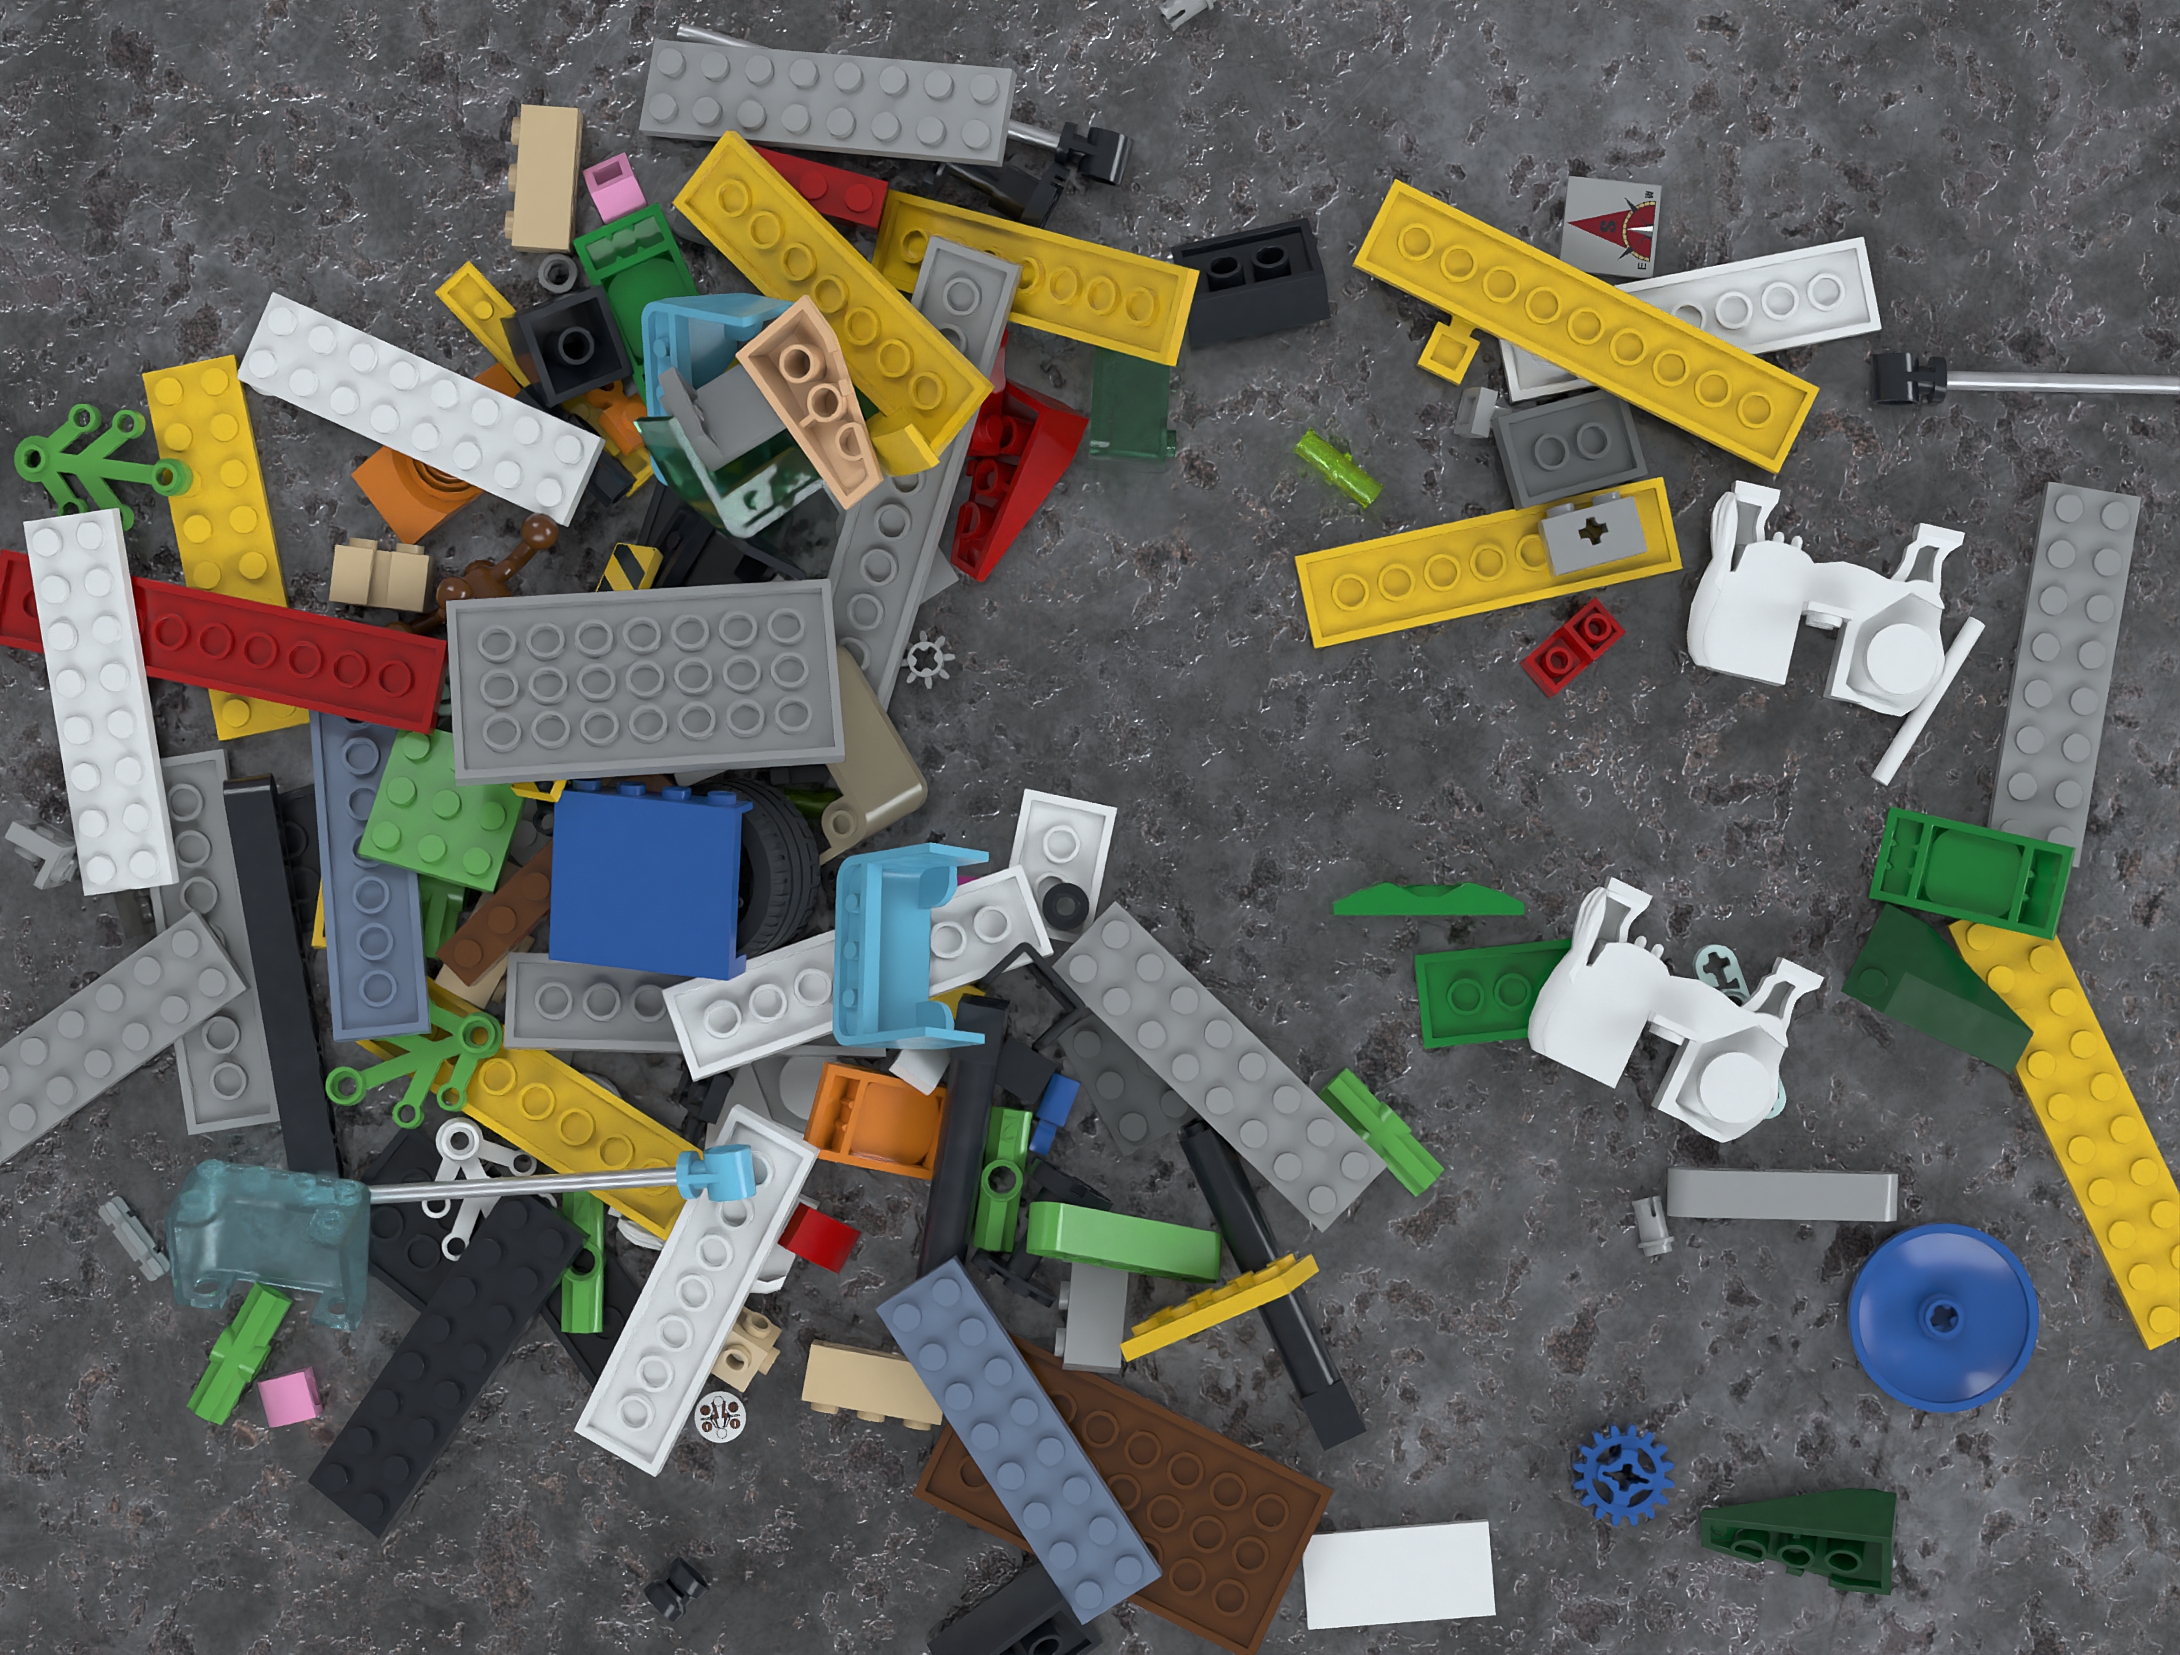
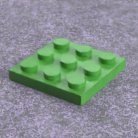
M398 729L357 853L367 859L495 895L498 891L528 798L517 796L510 788L512 783L456 786L453 733L435 729L434 735Z

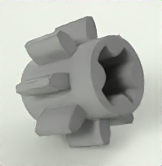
M923 630L919 635V643L914 646L910 642L907 643L908 658L903 659L900 666H909L912 670L907 677V683H913L919 676L925 678V685L930 690L933 686L932 678L938 674L942 678L949 680V674L943 669L944 662L953 661L956 657L950 653L943 654L940 650L946 640L944 636L939 637L935 643L928 642L927 634ZM931 648L935 649L937 653L934 656V660L938 663L937 668L933 671L929 668H925L921 672L917 671L915 668L919 661L914 657L915 653L919 649L925 653Z

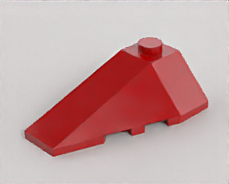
M1006 377L1002 398L1001 421L1003 424V434L1000 439L999 455L977 456L976 461H968L966 476L973 477L968 502H965L959 509L950 563L976 581L981 582L986 579L1068 468L1090 420L1065 403Z

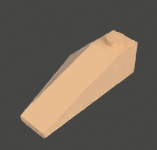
M804 295L735 355L843 508L848 510L883 482L884 479L836 333L808 295Z

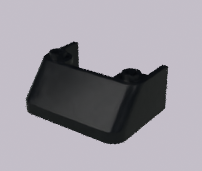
M687 498L677 506L652 547L659 550L663 555V559L650 589L741 584L742 582L762 583L772 579L777 570L801 581L806 572L767 540L713 507L695 498Z

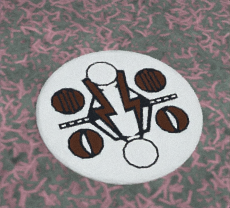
M724 1391L712 1392L706 1395L698 1403L694 1417L698 1431L703 1437L716 1443H724L736 1438L743 1430L746 1422V1412L741 1401L733 1394Z

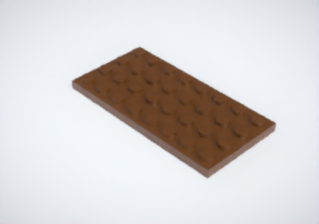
M1005 1329L1163 1570L1161 1577L1130 1595L1125 1600L1237 1655H1256L1334 1488L1095 1372L1062 1369L1063 1357L1054 1356V1352ZM947 1421L912 1495L1037 1556L950 1422Z

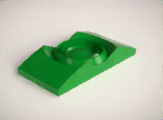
M658 202L572 240L591 284H602L634 371V374H632L646 408L641 324L643 309L648 303L664 298L700 296L682 252Z
M1890 806L1869 898L2054 941L2076 848Z
M1381 881L1351 891L1329 902V914L1525 915V903L1505 893L1473 882L1460 881L1454 885H1395L1390 882Z

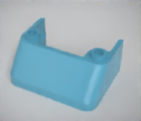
M729 293L664 298L650 302L645 306L642 312L641 324L650 461L653 472L660 482L667 486L752 505L806 487V481L803 477L771 471L770 449L766 441L747 451L740 477L718 471L712 473L709 469L683 460L684 451L674 436V431L679 429L677 422H673L660 402V397L665 395L658 378V375L674 366L695 390L699 389L722 375L738 352L737 341L754 339L761 332L763 321L779 317L796 302L748 293Z
M924 843L853 855L843 861L838 870L836 881L832 1022L833 1033L838 1043L843 1046L859 1048L944 1049L984 1044L985 1034L954 1030V1020L948 1005L939 1001H929L931 908L945 906L956 892L958 883L957 867L988 862L989 852L936 843Z

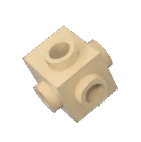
M743 1306L711 1373L744 1393L756 1372L759 1371L766 1375L779 1355L780 1350L773 1347L782 1330L773 1325L764 1315L753 1312Z

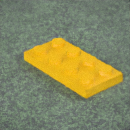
M1293 1253L1284 1255L1268 1263L1267 1268L1255 1274L1252 1270L1230 1279L1227 1281V1285L1215 1291L1210 1287L1187 1298V1302L1175 1308L1171 1304L1147 1316L1148 1319L1131 1327L1134 1335L1119 1344L1126 1361H1131L1289 1294L1316 1274L1319 1269L1312 1254L1295 1260Z

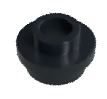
M1060 883L1051 887L1045 894L1042 902V911L1045 919L1052 926L1061 930H1070L1081 925L1087 918L1089 900L1086 893L1079 886L1072 883ZM1063 897H1069L1075 903L1074 912L1068 916L1061 915L1056 908L1058 900Z

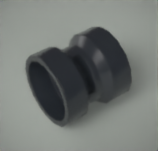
M677 1556L667 1566V1573L661 1579H654L643 1591L649 1601L662 1615L671 1622L676 1623L686 1613L687 1605L692 1600H700L710 1588L704 1578L691 1564L682 1557Z

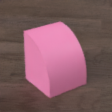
M625 152L582 171L589 192L605 225L649 206Z
M312 1366L257 1381L269 1427H278L315 1418L324 1412Z

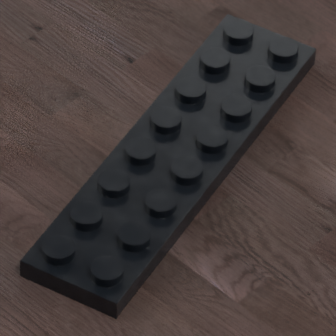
M538 1194L501 1196L307 1482L378 1539L386 1536L591 1235Z

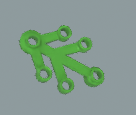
M77 404L72 407L69 412L68 421L48 438L30 436L20 442L14 455L16 470L25 480L35 483L42 482L58 504V517L69 515L68 510L73 503L78 506L79 514L90 512L88 503L81 498L75 497L60 472L76 474L101 510L119 508L123 514V532L129 530L134 523L133 511L127 505L121 504L103 478L152 484L154 490L159 494L172 497L184 495L190 489L193 482L191 468L187 463L179 459H161L154 466L105 459L128 439L138 438L144 432L145 419L141 413L134 410L125 409L117 412L113 418L112 427L78 455L62 452L83 432L91 433L99 428L102 420L101 413L97 407L90 404ZM84 410H87L90 413V422L84 427L80 423V415ZM131 416L135 424L133 430L128 433L125 431L123 423L126 417ZM37 450L40 453L41 462L37 467H33L31 455ZM169 468L173 473V480L166 486L162 481V474Z
M429 998L431 1023L454 1034L453 1036L437 1042L420 1035L372 1039L375 1041L386 1040L410 1052L360 1072L350 1067L336 1068L327 1077L325 1085L327 1095L335 1103L352 1106L359 1103L365 1097L368 1089L416 1071L403 1100L395 1105L392 1113L393 1119L398 1126L414 1129L424 1119L422 1105L443 1060L460 1054L449 1083L442 1085L437 1092V1102L441 1108L450 1112H458L468 1102L466 1088L479 1060L492 1057L501 1048L504 1039L503 1028L500 1022L488 1013L474 1012L462 1018L436 1006L434 1000ZM485 1028L488 1032V1039L484 1044L477 1045L473 1040V1035L477 1029ZM347 1079H353L356 1082V1090L352 1095L345 1096L342 1092V1085ZM450 1089H457L460 1095L459 1101L453 1106H448L445 1102L446 1093ZM406 1106H413L416 1112L415 1118L409 1123H404L401 1118L402 1110Z

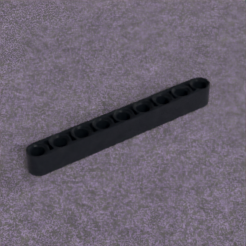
M271 772L227 779L223 781L224 804L292 1186L295 1192L308 1189L342 1185L344 1183L343 1161L333 1104L327 1095L325 1087L328 1075L277 785Z

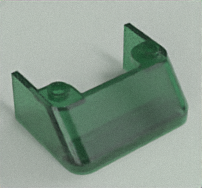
M1094 346L1089 469L1164 473L1166 458H1175L1176 430L1167 429L1170 365L1101 346Z
M862 412L864 421H867L865 415ZM676 416L640 417L634 421L637 430L670 489L726 536L745 538L754 535L826 485V482L787 428L712 473L697 457Z

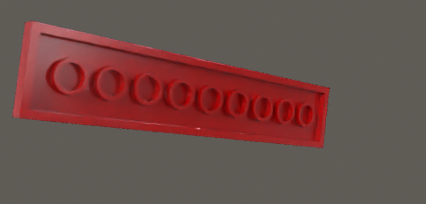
M1 549L0 645L45 654L29 555ZM130 575L147 676L434 735L449 663L448 641Z

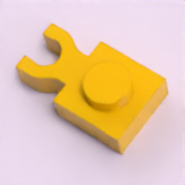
M1451 315L1450 326L1438 321L1417 366L1459 386L1480 344V341L1469 337L1471 332L1477 327Z

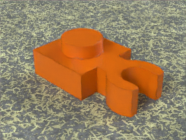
M620 379L603 386L607 391L597 388L583 395L591 405L603 410L597 421L626 457L649 444L648 416L643 399L637 392L626 397L622 392L623 384Z

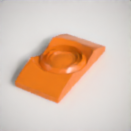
M500 362L472 379V381L511 398H514L522 390ZM386 445L380 448L351 474L403 544L416 545L486 492L484 489Z
M825 1062L803 1140L820 1149L817 1156L818 1159L932 1180L947 1084L938 1082L935 1089L927 1096L897 1075L865 1066Z

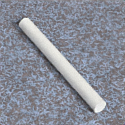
M1968 617L1945 655L1941 678L1929 695L1915 709L1911 710L1871 775L1873 779L1888 786L1985 628L1982 622L1973 617Z

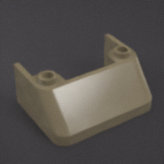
M836 645L845 762L825 763L844 796L827 806L822 815V829L832 848L819 855L820 868L918 810L926 801L928 794L925 778L857 662L846 648Z

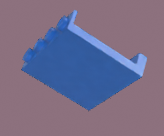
M601 778L573 779L571 784L566 785L562 790L558 803L554 802L549 960L729 981L745 973L746 953L736 952L742 813L752 810L753 802L736 800L737 794L728 791H710L707 793V797L691 795V788L682 786H666L662 788V792L647 791L646 783L635 781H622L617 783V787L601 786Z

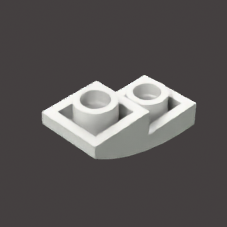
M951 1048L900 1049L889 1071L928 1096L935 1089L951 1060Z

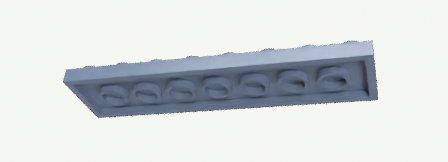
M309 710L333 1040L336 1043L432 1033L419 873L367 859L357 853L399 728Z
M956 1255L877 1305L875 1309L1054 1583L1072 1607L1073 1612L1082 1625L1162 1576L1163 1570Z

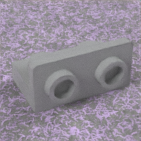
M38 817L12 821L4 838L16 844L14 851L36 863H40L41 859L46 860L33 884L34 886L43 890L62 886L67 880L73 882L80 873L75 837Z

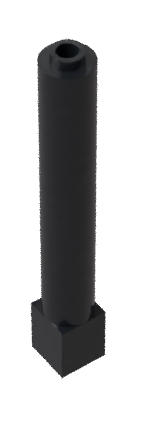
M963 993L958 1002L954 1030L985 1034L984 1044L953 1047L950 1051V1069L915 1281L955 1255L965 1268L998 1063L1002 1055L1010 1001Z
M1205 1119L1185 1127L1183 1130L1187 1137L1181 1139L1179 1144L1241 1274L1250 1270L1255 1274L1267 1268L1268 1263L1284 1256V1253L1233 1146ZM1298 1286L1289 1294L1258 1306L1259 1313L1324 1451L1366 1432V1426L1300 1287Z

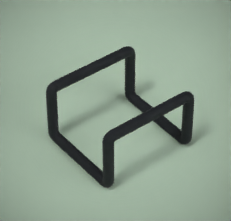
M1022 942L980 981L975 982V987L981 989L989 985L1019 956L1026 952L1034 962L1026 964L1025 967L1067 1011L1034 1041L1032 1049L1039 1051L1050 1046L1084 1014L1086 1006L1083 1000L1031 944Z

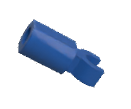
M1056 1072L1052 1074L1036 1114L1041 1119L1029 1146L1030 1150L1045 1156L1047 1155L1058 1125L1064 1127L1081 1082Z

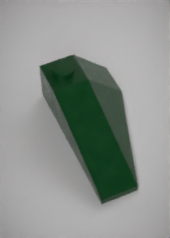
M1886 902L1841 988V992L1875 1010L2011 1074L2034 1034V1031L1971 969L1972 967L1940 937V934L1930 924Z

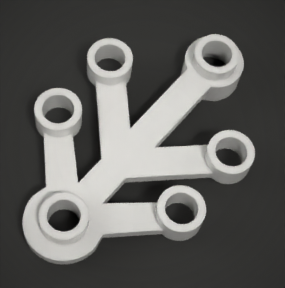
M456 1117L449 1119L437 1132L436 1147L443 1160L434 1182L455 1180L460 1166L467 1180L491 1178L486 1176L479 1158L508 1166L515 1176H530L536 1170L537 1159L522 1149L515 1151L484 1140L479 1126L468 1118ZM459 1131L466 1133L469 1138L467 1147L462 1150L454 1149L450 1143L451 1136ZM525 1154L530 1157L532 1164L528 1171L518 1172L514 1168L513 1162L518 1155ZM538 1194L541 1197L548 1198L551 1205L557 1209L556 1200L551 1194ZM501 1196L463 1199L452 1232L446 1235L442 1241V1251L448 1259L457 1261L461 1254L451 1255L448 1252L447 1243L449 1240L455 1237L461 1238L465 1242L466 1248L470 1243L469 1238L480 1209L486 1219ZM450 1199L445 1200L444 1209L441 1212L433 1213L428 1209L427 1201H422L424 1212L432 1218L445 1216L451 1206Z

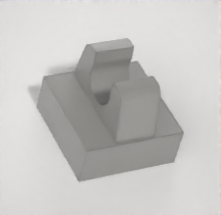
M1484 387L1463 388L1453 434L1467 438H1487L1490 428L1492 429L1490 420L1511 414L1513 411L1495 405L1498 391Z

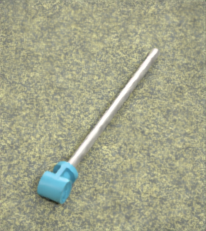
M729 1144L704 1150V1160H701L696 1151H683L678 1156L676 1167L308 1189L304 1192L303 1201L306 1208L677 1185L681 1197L685 1200L699 1198L702 1190L707 1188L710 1201L725 1202L741 1200L756 1195L751 1146L748 1144Z

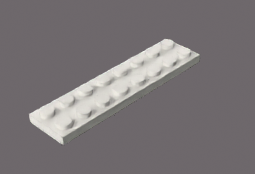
M1864 237L1614 286L1754 356L1877 332L1882 329ZM1498 338L1510 403L1597 387Z
M274 292L269 299L238 370L237 379L530 511L547 514L555 522L566 527L571 522L606 442L601 437Z
M119 508L23 522L84 896L180 882Z
M1021 864L957 886L955 894L945 906L931 908L929 999L980 981L1022 942L1031 944L1043 958L1053 955L1054 952ZM835 929L746 960V972L729 981L695 978L661 990L693 1082L833 1033ZM1024 952L1003 972L1034 961Z
M739 1104L731 1109L713 1147L729 1144H748L751 1146L756 1195L741 1200L715 1202L708 1199L707 1188H704L699 1198L687 1199L574 1429L575 1432L654 1477L661 1472L820 1152V1149Z

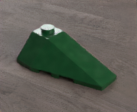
M1845 1488L1702 1510L1701 1544L1704 1548L1753 1563L1768 1559L1787 1566L1786 1573L1801 1577L1804 1571L1829 1578L1828 1586L1843 1591L1891 1596L1897 1493L1884 1492L1878 1489Z

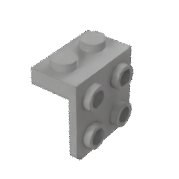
M741 363L697 390L688 383L674 366L658 375L665 395L660 397V402L670 419L678 424L679 429L674 431V436L679 446L687 456L695 454L712 473L787 428Z

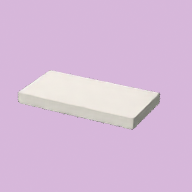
M1487 1519L1314 1532L1302 1556L1308 1630L1496 1615L1489 1523Z

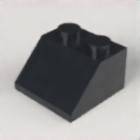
M602 284L582 286L499 318L516 364L547 407H552L634 374Z

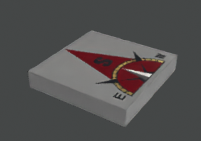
M1568 176L1559 260L1589 275L1638 280L1653 278L1662 185Z

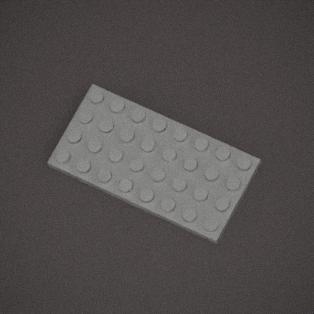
M830 579L446 601L456 786L845 762Z

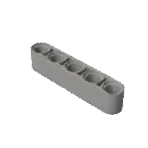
M1706 1167L1668 1168V1216L1897 1221L1898 1173Z

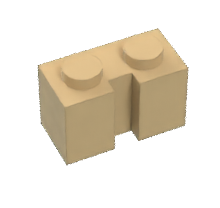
M350 538L349 546L335 545L329 601L338 604L422 614L430 612L436 558L424 555V546L396 543L395 552L377 550L378 541L360 538Z

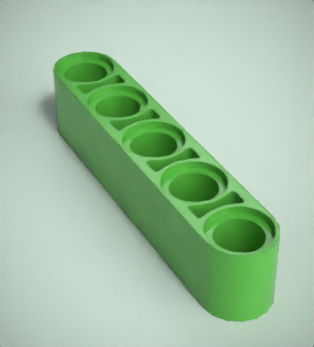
M1030 1203L1026 1252L1029 1254L1188 1283L1215 1284L1220 1282L1222 1234L1064 1203Z

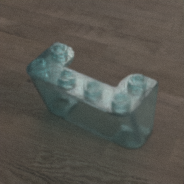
M215 1159L203 1161L190 1171L164 1217L176 1304L221 1311L237 1280L255 1283L259 1281L268 1285L321 1292L322 1295L310 1316L311 1325L356 1331L367 1306L371 1191L369 1187L364 1183L351 1179L326 1177ZM206 1282L215 1283L219 1286L217 1290L208 1294H199L193 1291L196 1286ZM344 1303L345 1314L335 1315L330 1313L328 1309L334 1304Z

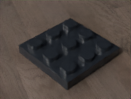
M402 1127L356 1186L434 1182L443 1157L437 1150L436 1141L418 1127L414 1129ZM461 1166L455 1180H467ZM450 1199V1209L441 1218L429 1217L422 1208V1201L339 1206L319 1233L422 1313L457 1262L448 1259L444 1255L442 1241L446 1235L452 1232L463 1199ZM445 1200L427 1201V1207L433 1213L441 1212L445 1207ZM481 1209L469 1241L472 1240L485 1220ZM458 1237L452 1238L447 1243L448 1252L451 1255H460L465 1250V1242Z

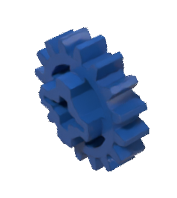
M1628 1422L1624 1433H1620L1614 1423H1609V1435L1603 1437L1596 1430L1591 1432L1592 1438L1595 1441L1592 1447L1582 1443L1579 1444L1578 1448L1585 1455L1584 1461H1572L1571 1466L1576 1471L1581 1472L1582 1477L1574 1479L1572 1485L1575 1489H1586V1492L1582 1494L1579 1501L1583 1507L1592 1503L1596 1504L1592 1513L1596 1519L1599 1520L1608 1512L1610 1513V1523L1613 1526L1619 1525L1622 1516H1627L1631 1525L1636 1526L1638 1524V1513L1644 1512L1650 1519L1655 1517L1654 1510L1651 1507L1654 1502L1667 1505L1668 1500L1661 1493L1662 1488H1673L1675 1482L1664 1476V1472L1670 1471L1675 1466L1672 1460L1660 1459L1667 1450L1663 1442L1653 1446L1650 1445L1654 1436L1650 1430L1646 1429L1639 1437L1636 1436V1426L1633 1423ZM1617 1445L1616 1452L1604 1460L1598 1459L1599 1455L1607 1448ZM1638 1447L1649 1455L1654 1470L1640 1466L1637 1461ZM1623 1464H1627L1632 1473L1639 1477H1627L1624 1479L1623 1485H1619L1617 1479L1608 1472L1621 1471ZM1592 1478L1605 1482L1608 1485V1501L1597 1494ZM1642 1489L1648 1490L1641 1499L1630 1503V1498Z

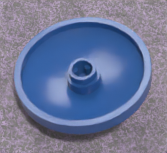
M1933 1222L1913 1226L1896 1233L1881 1243L1868 1256L1859 1269L1851 1287L1847 1306V1327L1851 1346L1857 1360L1869 1378L1879 1388L1896 1400L1913 1408L1929 1412L1952 1413L1973 1409L1986 1404L2006 1391L2017 1380L2029 1362L2035 1347L2039 1328V1309L2035 1289L2028 1273L2018 1258L2005 1245L1992 1236L1969 1226L1949 1222Z

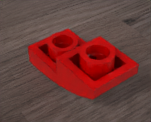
M1595 597L1519 664L1543 692L1551 698L1611 647L1626 631Z
M799 1202L777 1244L819 1266L839 1274L861 1232Z

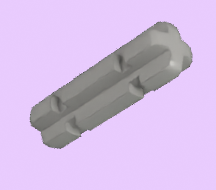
M116 1196L102 1205L98 1210V1214L107 1226L111 1224L114 1226L115 1230L112 1233L134 1262L140 1261L142 1265L139 1269L146 1279L150 1282L155 1281L169 1271L171 1263L162 1251L159 1253L155 1251L154 1248L157 1244L135 1215L132 1218L127 1212L131 1209L123 1198Z

